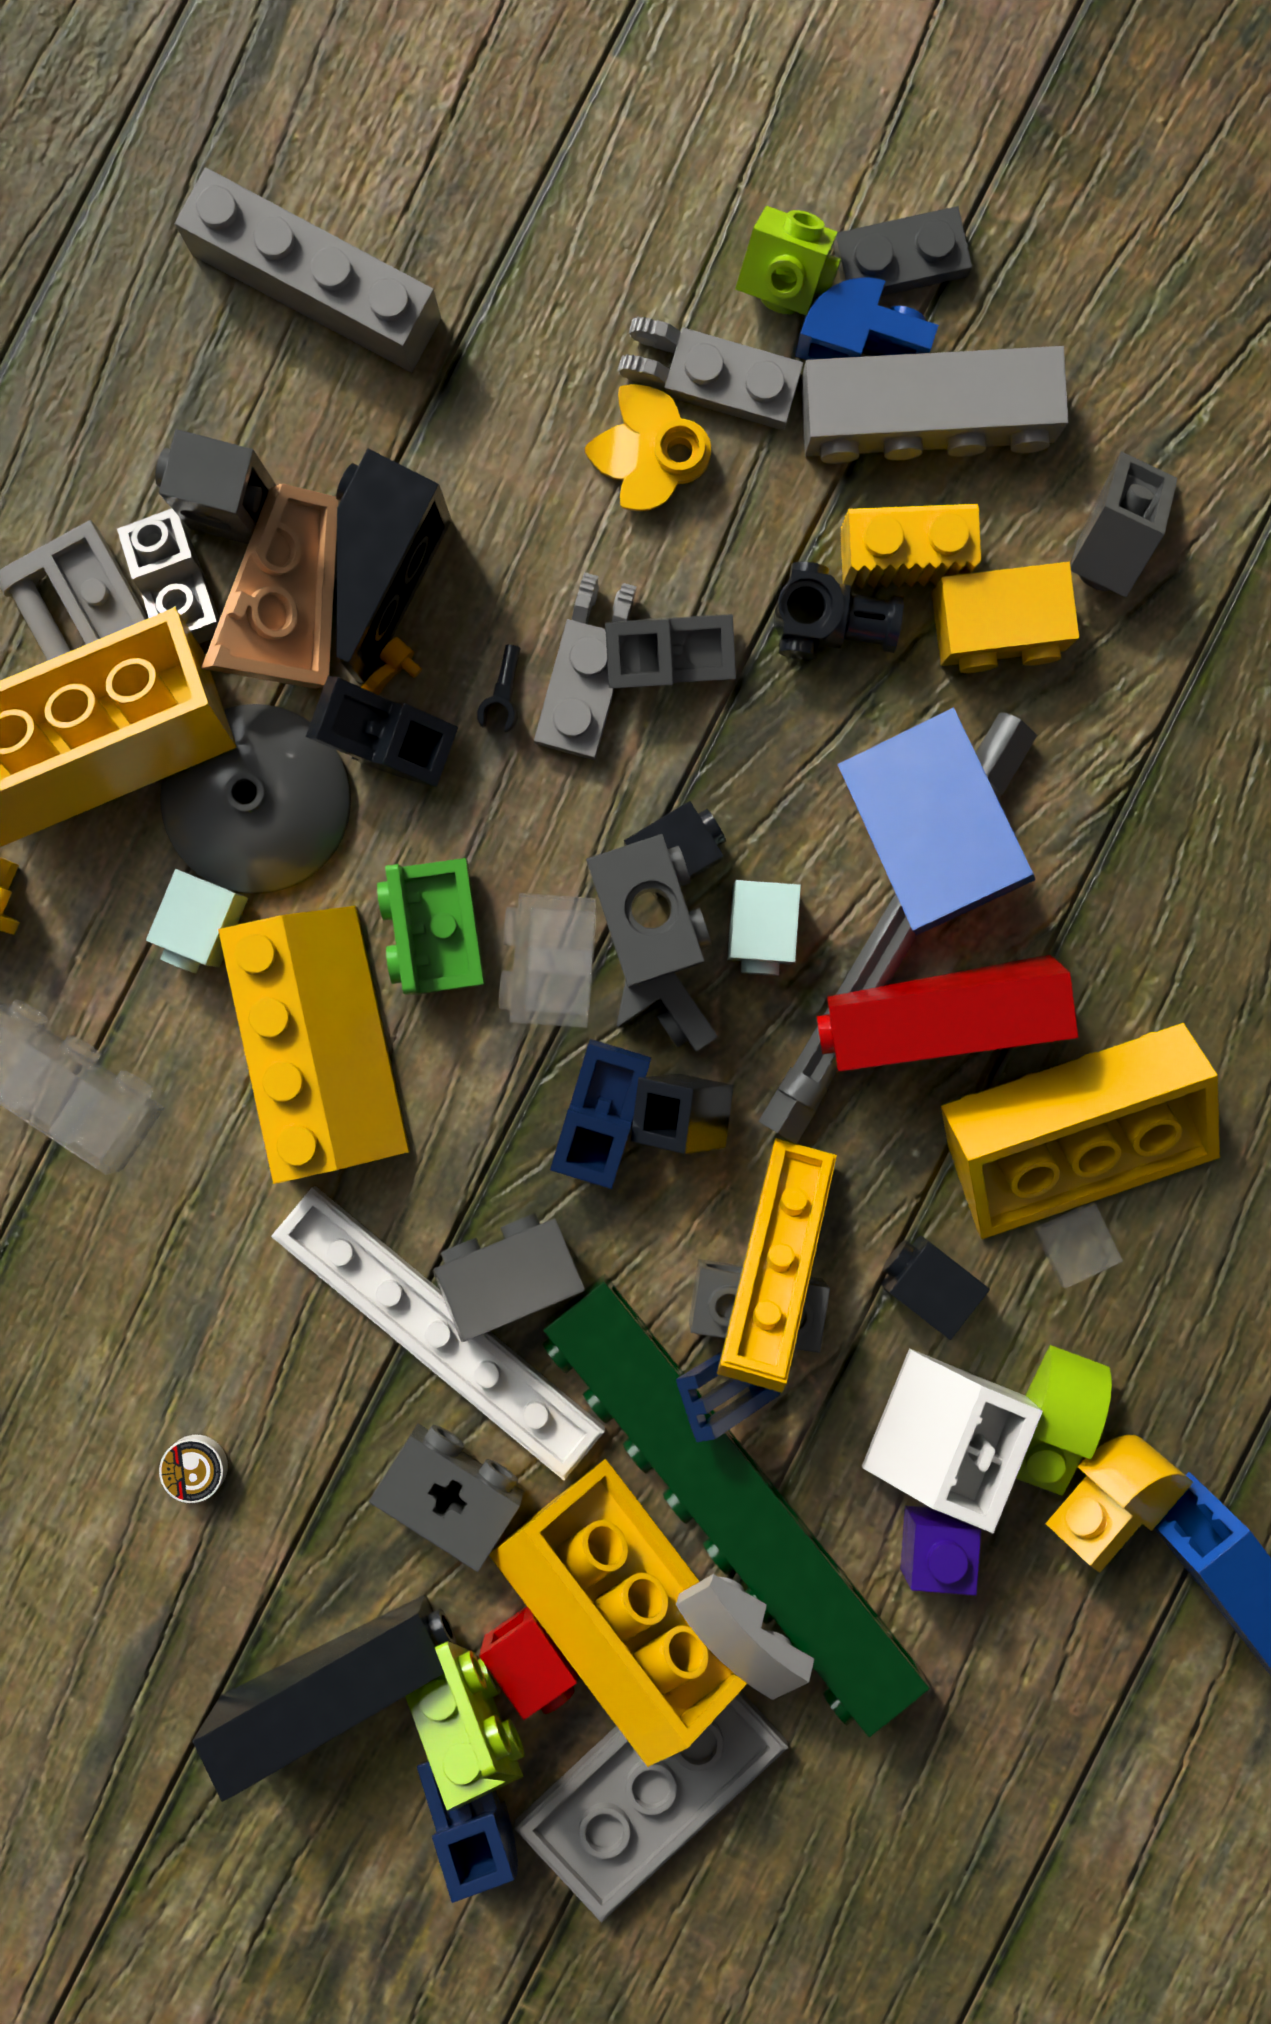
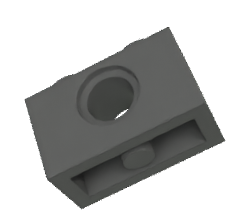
M179 429L175 430L171 448H164L160 453L156 466L155 480L157 487L160 488L159 494L189 529L249 544L269 489L277 486L253 449Z
M663 834L586 859L628 988L704 962L701 949L712 946L700 908L689 912L687 910L680 886L691 883L679 845L667 849ZM647 892H655L662 895L670 905L671 914L669 919L657 928L641 926L632 915L633 903L640 895Z

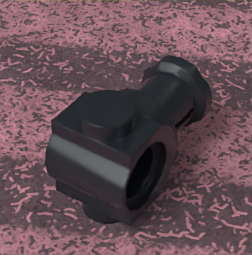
M813 562L792 563L789 581L781 590L773 614L774 626L780 636L779 654L794 659H816L817 652L822 647L841 648L844 640L882 645L884 652L895 653L903 618L904 596L893 595L890 600L852 595L851 585L839 584L832 575H829V568L827 566ZM798 598L811 600L820 611V619L812 624L798 623L790 616L787 605Z

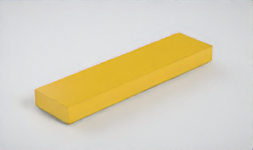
M775 1138L717 1371L718 1375L783 1392L788 1380L837 1155Z

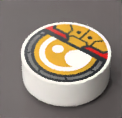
M189 1435L181 1438L165 1452L161 1459L159 1476L164 1489L171 1497L185 1503H197L208 1499L218 1490L226 1478L228 1469L226 1454L215 1440L207 1436Z

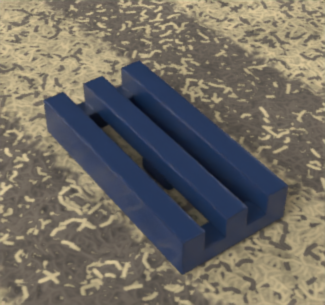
M722 1351L676 1379L696 1442L718 1438L780 1396V1392L730 1378L699 1398L696 1389L719 1376L717 1371ZM749 1387L750 1391H748L747 1393H745L744 1395H742L741 1397H739L738 1399H736L735 1401H733L732 1403H730L714 1415L710 1416L707 1419L705 1418L704 1414L709 1413L710 1411H712L719 1405L723 1404L724 1402H726L727 1400H729L745 1388Z

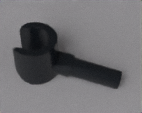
M505 645L493 696L486 698L480 704L477 711V719L482 728L486 726L489 708L496 703L503 704L508 710V720L505 724L504 732H509L517 723L518 711L511 698L521 650L518 646Z

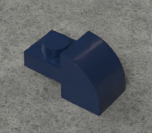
M590 1039L551 1164V1171L612 1189L634 1117L638 1077H646L652 1057Z
M427 1760L417 1765L436 1832L432 1835V1840L451 1902H457L513 1881L518 1872L516 1844L505 1801L500 1802L497 1791L495 1790L454 1811H447L429 1761Z

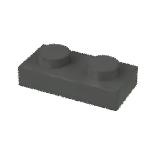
M959 206L841 231L837 233L833 245L835 257L841 258L838 268L841 282L854 278L868 277L885 280L881 296L966 278L972 269Z

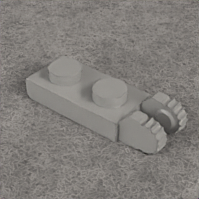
M638 316L633 318L628 333L630 337L634 338L633 340L646 346L674 353V357L669 369L652 359L633 354L623 355L618 367V372L623 378L662 390L676 400L776 429H785L804 362L684 327L679 331L671 324L663 321H655L651 318Z
M584 572L575 601L572 620L567 619L534 743L596 760L615 688H609L605 629L588 625L591 609L596 603L599 592V576ZM623 583L621 589L617 591L613 605L612 622L629 621L637 586Z

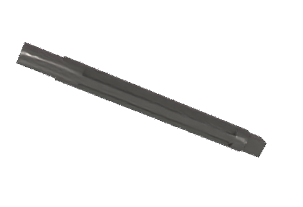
M1003 712L998 714L976 751V755L998 801L1037 737V734L1021 719ZM896 893L836 995L888 985L917 936L912 931ZM829 1008L826 1010L824 1015L829 1014ZM818 1026L793 1068L790 1067L758 1121L795 1144L800 1140L827 1094L828 1086L838 1071L835 1053L822 1055Z

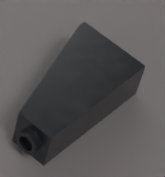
M423 1595L222 1694L192 1741L221 1801L223 1802L444 1674L435 1647L447 1641L456 1644L453 1628L442 1609L433 1611L426 1595Z

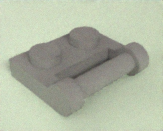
M91 520L0 570V588L6 597H13L47 661L71 651L36 588L39 580L47 575L85 644L148 619L101 532Z

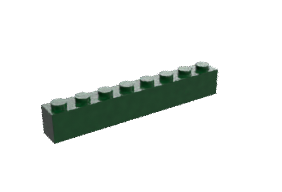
M606 1274L602 1275L587 1287L585 1291L581 1292L546 1320L543 1331L549 1339L543 1343V1346L551 1359L565 1374L573 1368L589 1387L583 1393V1396L591 1409L605 1424L613 1418L629 1437L623 1442V1446L631 1459L645 1474L654 1468L669 1487L663 1492V1496L671 1509L685 1524L694 1519L709 1537L703 1542V1546L719 1569L726 1575L734 1569L749 1587L745 1592L767 1604L763 1623L767 1625L774 1619L789 1637L788 1639L793 1647L814 1658L812 1671L815 1670L829 1687L823 1692V1695L834 1713L846 1726L855 1720L870 1738L930 1689L920 1666L732 1431L728 1430L714 1440L696 1442L676 1383V1379L685 1374L684 1371ZM696 1389L698 1397L701 1398L703 1395ZM713 1409L709 1413L704 1414L705 1418L707 1419L714 1415L716 1411Z

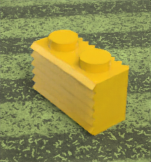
M978 504L848 509L844 523L841 526L843 584L851 585V587L856 584L863 589L868 583L875 589L879 583L888 588L893 582L900 588L904 582L912 587L918 581L925 587L929 581L936 586L941 577L972 573L981 561Z

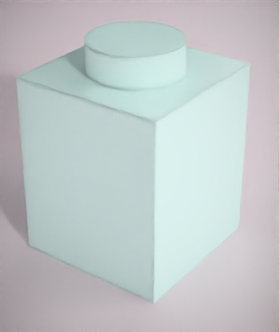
M175 869L146 941L164 948L161 960L184 970L197 973L200 964L220 968L224 955L218 929L238 925L248 898Z
M735 881L732 889L727 960L741 961V973L779 975L780 964L790 965L795 963L801 885Z

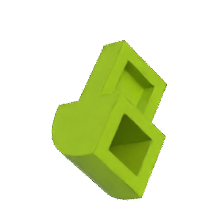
M1052 1345L1049 1346L1025 1395L1043 1412L1016 1479L1063 1496L1082 1457L1092 1459L1101 1438L1112 1391V1377L1109 1366Z

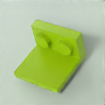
M447 1641L435 1647L444 1674L405 1697L446 1810L454 1811L522 1778L523 1774L517 1760L525 1757V1752L513 1722L510 1719L503 1722L493 1699L494 1696L500 1694V1686L481 1658L478 1659L475 1652Z

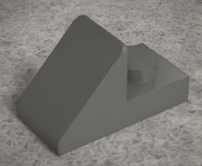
M675 973L629 988L625 981L617 1027L660 999L666 1010L657 1015V1018L677 1047L688 1041L694 1051H698L718 1037Z

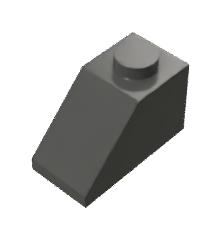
M1121 451L1077 541L1070 563L1071 572L1078 574L1084 583L1096 590H1112L1127 597L1165 534L1178 478Z

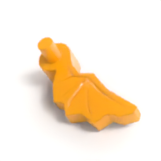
M398 637L392 639L379 656L386 664L374 672L361 688L380 695L385 685L402 669L413 678L417 677L422 668L412 660L414 651Z

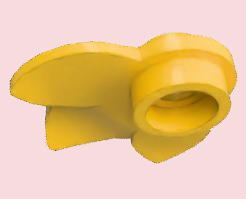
M623 385L618 389V400L624 424L616 425L595 437L586 445L585 454L601 474L614 480L623 481L620 491L621 508L633 511H649L666 503L678 484L692 482L705 472L711 458V443L707 433L700 425L680 417L677 406L670 395L645 385ZM682 444L687 446L692 454L684 462H675L668 456L669 449L674 445Z

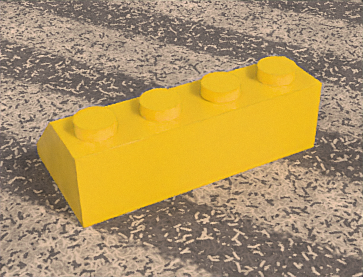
M357 906L279 915L218 929L273 1184L340 1170L410 1152Z
M1184 1023L1158 1032L1147 1033L1140 1038L1099 1052L1086 1054L1079 1059L1038 1073L1027 1074L1018 1080L980 1093L966 1095L959 1100L941 1106L948 1148L981 1240L1220 1158L1218 1075Z
M606 1459L597 1464L528 1519L490 1552L489 1556L647 1767L689 1748L747 1685L745 1681L735 1675L706 1647L676 1606L679 1593L700 1581Z

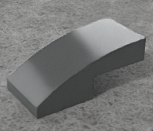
M733 614L605 623L609 688L673 685V683L736 679Z

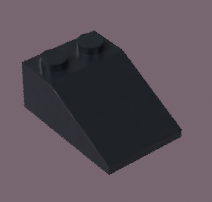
M367 448L359 466L354 463L348 466L340 480L336 493V499L340 501L337 507V658L355 681L362 685L376 671L381 661L379 658L380 653L392 640L452 521L438 483Z

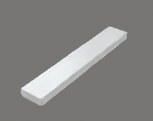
M316 1186L308 1191L271 1236L561 1479L565 1480L605 1432V1427L492 1332L489 1331L468 1341L461 1342L440 1289Z

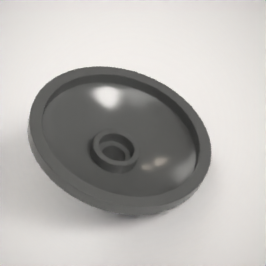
M262 704L239 705L224 709L237 748L162 779L160 804L166 833L184 862L197 874L218 886L233 891L253 894L277 892L293 887L319 871L329 861L343 839L351 808V789L345 765L337 750L306 737L311 722L292 711ZM252 782L257 787V796L252 803L242 805L237 799V791L244 783Z

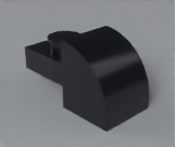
M328 676L306 737L352 756L351 759L417 783L437 787L458 727L406 703L393 702L344 679Z

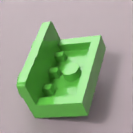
M460 858L404 867L399 864L385 866L387 881L377 883V894L383 921L393 920L396 945L386 946L387 966L391 983H402L403 994L410 996L486 985L468 860Z

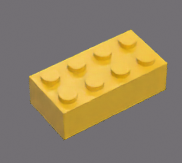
M176 607L0 681V847L237 748L211 671L201 669L205 653Z

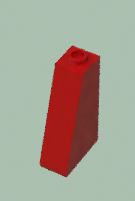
M1052 955L828 996L829 1014L817 1016L822 1055L835 1053L838 1071L1078 1038L1071 974Z

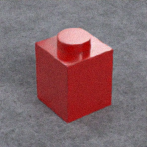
M527 1606L484 1635L479 1657L523 1720L539 1709L544 1714L555 1711L574 1694L575 1689L573 1686L577 1684V1672Z

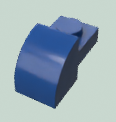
M869 277L854 278L834 285L814 302L805 318L795 357L803 360L861 357L862 353L871 356L930 353L939 325L926 321L922 313L906 306H893L890 309L879 306L878 302L885 280Z

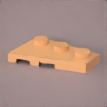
M283 483L269 489L201 669L314 689L324 687L330 668L338 500L336 496Z

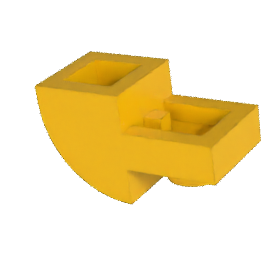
M1136 1435L1119 1436L1098 1447L1092 1459L1085 1458L1080 1463L1078 1468L1087 1476L1045 1524L1082 1559L1100 1573L1142 1524L1152 1531L1193 1484V1481L1141 1437Z

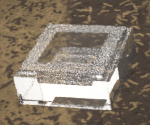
M1087 1203L1034 1228L1060 1285L1064 1288H1068L1123 1262L1095 1203Z

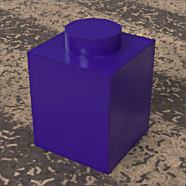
M905 1506L900 1569L912 1591L976 1595L981 1529L930 1507Z

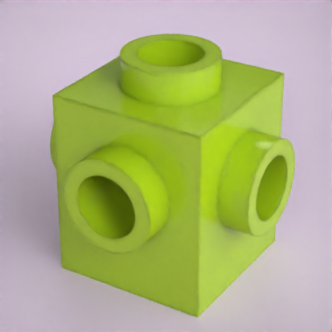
M766 205L753 228L735 290L760 298L767 308L782 314L798 312L807 316L816 295H822L834 283L841 258L830 254L838 231L824 227V222L809 212L792 210L786 213Z

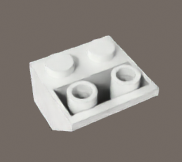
M909 1348L862 1467L932 1509L994 1533L1043 1411L1025 1395Z

